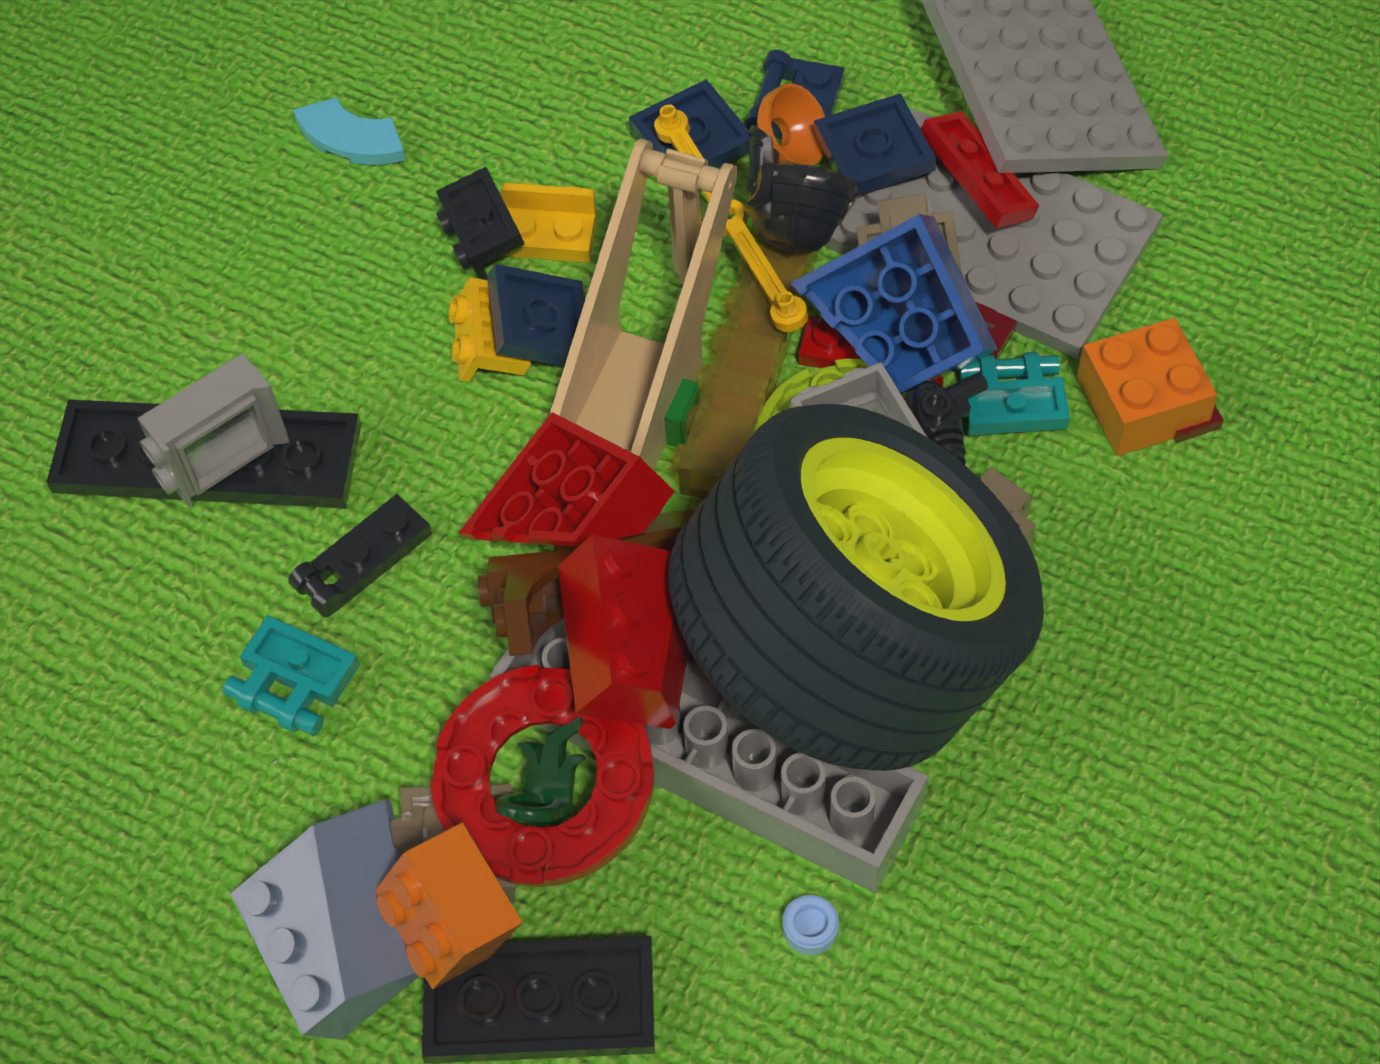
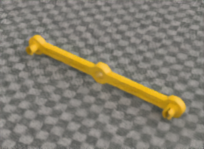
M664 105L660 109V115L654 124L657 137L662 142L671 143L676 151L703 158L689 136L690 125L687 115L682 111L676 110L674 105ZM701 190L709 203L712 193ZM732 199L729 214L735 215L731 219H727L723 236L730 237L771 303L770 315L773 325L783 332L799 330L808 320L805 302L800 297L793 296L791 292L785 289L746 227L748 219L744 205L740 201Z

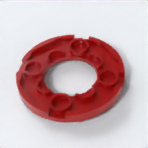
M532 665L513 669L490 679L468 695L454 710L447 720L436 744L438 751L434 764L433 779H431V793L437 817L444 831L463 822L495 877L509 883L535 887L554 886L576 881L598 871L617 857L632 841L647 815L652 800L655 765L651 743L644 725L576 714L571 670L541 668L539 665ZM582 717L584 723L577 734L589 743L596 756L597 781L591 799L581 811L558 826L543 828L518 824L510 818L495 812L496 802L491 793L490 773L496 755L513 735L530 726L555 724L563 727L573 722L576 718Z

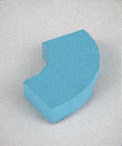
M337 98L293 110L295 120L303 135L312 145L325 154L331 152L349 158L350 163L363 165H384L406 160L391 117L374 120L357 117L345 110Z

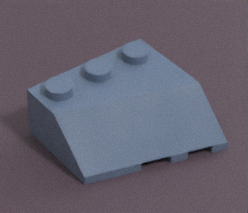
M384 799L312 825L230 893L303 1036L342 1039L419 977L409 964L406 955L407 946L397 928L390 927L384 921L377 906L378 896L375 890L402 856L401 849L395 848L390 821L395 819L392 804L389 800Z

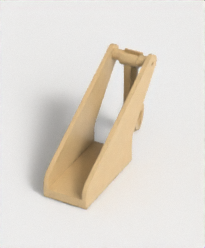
M640 138L635 143L630 155L550 413L553 412L636 454L655 470L666 446L664 417L682 379L696 382L703 367L702 326L736 184L737 166L724 163L721 169L708 166V160L672 149H667L666 154L653 150L652 142ZM648 175L657 177L659 184L668 186L673 265L675 274L679 275L680 284H683L665 344L621 331L619 315L621 294ZM701 190L712 193L704 220L702 221Z

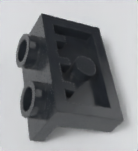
M487 167L479 169L436 191L444 209L436 212L448 238L457 234L460 243L452 247L465 272L474 268L479 279L488 280L487 273L483 267L484 264L525 245Z

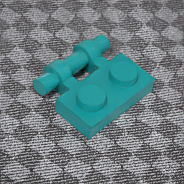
M1038 352L1022 353L1021 358L995 359L994 355H987L959 369L960 381L977 372H981L988 383L986 391L968 399L971 405L970 415L966 417L968 435L1068 429L1070 415L1063 377L1043 378V375L1059 374L1058 355L1039 356ZM1023 377L1020 380H998V378Z
M267 615L240 655L243 666L253 670L247 681L230 676L226 680L222 692L224 695L237 700L238 707L252 714L260 711L278 719V725L293 733L301 730L316 736L323 726L324 718L309 711V707L314 699L333 707L360 664L357 655ZM274 681L294 689L287 700L268 692Z

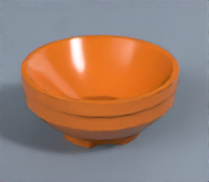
M793 83L784 84L769 92L760 104L757 127L772 138L774 148L780 153V164L813 166L825 154L814 131V120L825 117L817 99L807 89ZM772 121L779 126L782 132L781 145L777 143L771 125Z

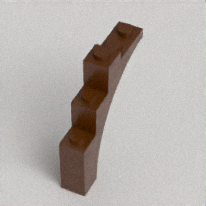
M696 509L660 513L644 533L618 540L672 551L680 530ZM554 545L553 551L489 557L487 575L478 576L480 603L482 608L491 607L492 621L496 627L497 638L508 639L510 656L533 654L538 639L551 626L564 619L558 565L578 547Z

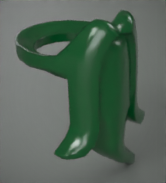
M582 717L576 718L573 722L550 734L545 740L543 749L534 742L518 743V746L524 751L528 760L524 791L498 797L495 812L510 819L530 821L537 826L549 824L552 827L567 821L572 806L576 768L578 764L586 760V757L582 754H573L566 759V745L568 740L582 728L584 723Z

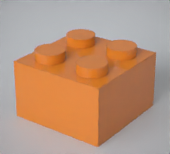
M1176 318L1083 345L1077 381L1116 457L1172 440L1176 430L1211 420L1218 395Z
M463 822L404 852L375 890L378 896L377 906L382 918L390 927L397 928L407 946L406 955L409 964L418 976L426 978L432 990L490 958L523 923Z

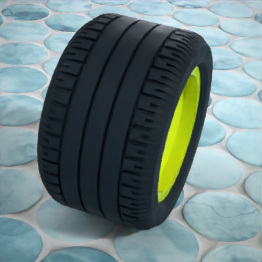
M817 404L798 406L784 410L763 423L754 432L709 494L682 527L674 543L669 561V590L679 629L697 664L717 690L742 715L781 743L811 758L852 769L875 771L903 769L916 765L935 755L1027 659L1039 638L1044 619L1042 584L1034 555L1019 526L995 494L961 461L928 437L880 413L849 405Z

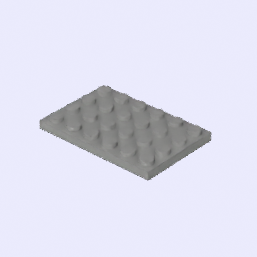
M921 0L998 173L1162 168L1169 155L1091 0Z
M913 108L911 109V113L921 130L924 120L932 118V116ZM932 150L936 157V171L858 195L845 219L835 229L830 241L824 246L844 255L859 247L856 227L880 223L877 201L925 193L929 215L953 211L962 275L975 302L1017 320L1015 332L1078 360L1081 356L1083 345L1088 344L1158 231L1163 214L1064 172L1013 173L1040 206L1032 220L996 229Z

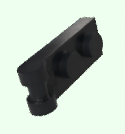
M396 494L313 561L303 562L291 572L288 583L300 595L307 594L312 599L311 606L322 617L331 616L432 535L430 524ZM331 575L338 580L334 584L326 585L324 583Z

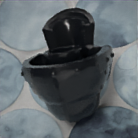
M751 125L747 131L750 136L749 178L745 189L749 193L746 205H744V210L750 215L765 242L775 248L786 251L790 256L798 253L819 251L830 241L835 229L841 225L847 213L854 205L857 196L860 194L857 182L817 166L780 164V153L774 148L772 138L763 130Z

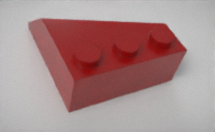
M551 412L458 533L466 539L579 547L592 534L620 539L644 533L652 521L660 514L662 508L675 491L641 457Z
M592 534L558 565L576 714L671 729L677 724L689 649L679 629L670 596L668 569L671 551Z

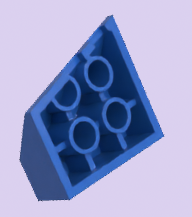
M918 214L790 283L801 296H805L821 313L820 316L832 328H836L856 349L855 352L869 367L880 362L882 363L900 394L916 388L926 380L933 381L953 373L998 350L933 216Z

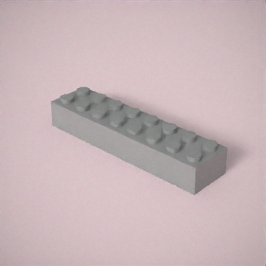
M562 619L551 626L538 639L533 654L510 656L508 647L489 678L492 679L510 670L532 665H539L541 668L571 670L565 620ZM689 661L686 664L677 724L671 729L644 725L654 756V784L874 893H877L925 804L928 775L912 767L888 771L846 768L800 753L776 740L742 715L710 682L702 669ZM555 724L537 725L551 733L562 727ZM575 733L568 740L594 754L589 743L579 734Z

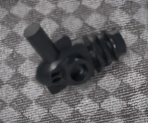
M977 372L947 388L942 387L935 381L926 380L919 384L915 390L904 394L906 404L926 436L965 465L966 460L964 456L966 448L964 447V431L961 418L970 415L971 405L968 399L988 389L987 380L981 372Z

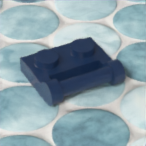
M781 50L769 51L763 65L766 73L755 107L748 111L745 126L748 130L751 125L757 127L758 110L763 98L769 92L779 87L782 79L794 81V84L807 89L819 102L825 117L833 115L844 82L845 67L794 59ZM772 121L771 125L775 138L782 139V132L779 126Z

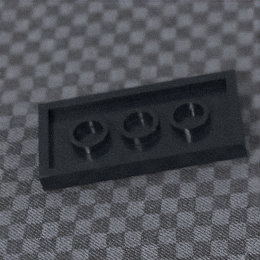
M651 936L504 942L490 958L433 990L424 977L422 1058L425 1064L655 1054L653 949Z

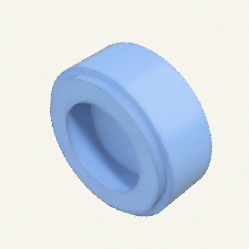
M806 895L795 899L786 908L783 915V935L788 945L796 952L804 955L824 953L833 946L838 937L839 917L834 906L826 899L815 895Z

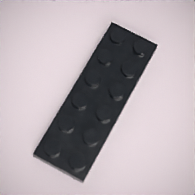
M68 399L46 482L51 492L183 500L176 491L168 495L163 490L152 472L155 466L140 445V441L145 439L146 436L138 418L160 404ZM251 408L246 409L183 449L185 454L249 414L248 412L251 411ZM279 410L290 442L273 445L274 447L203 493L198 496L194 495L190 499L197 501L346 508L361 429L359 414Z

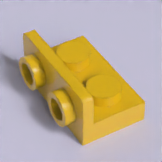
M532 183L502 184L501 197L525 245L503 256L590 263L598 221L596 197L593 189L576 186H545Z
M469 277L460 294H455L452 297L448 313L449 321L454 323L455 338L451 355L452 361L458 365L459 381L470 382L478 368L524 376L531 365L530 360L498 355L496 353L488 280Z

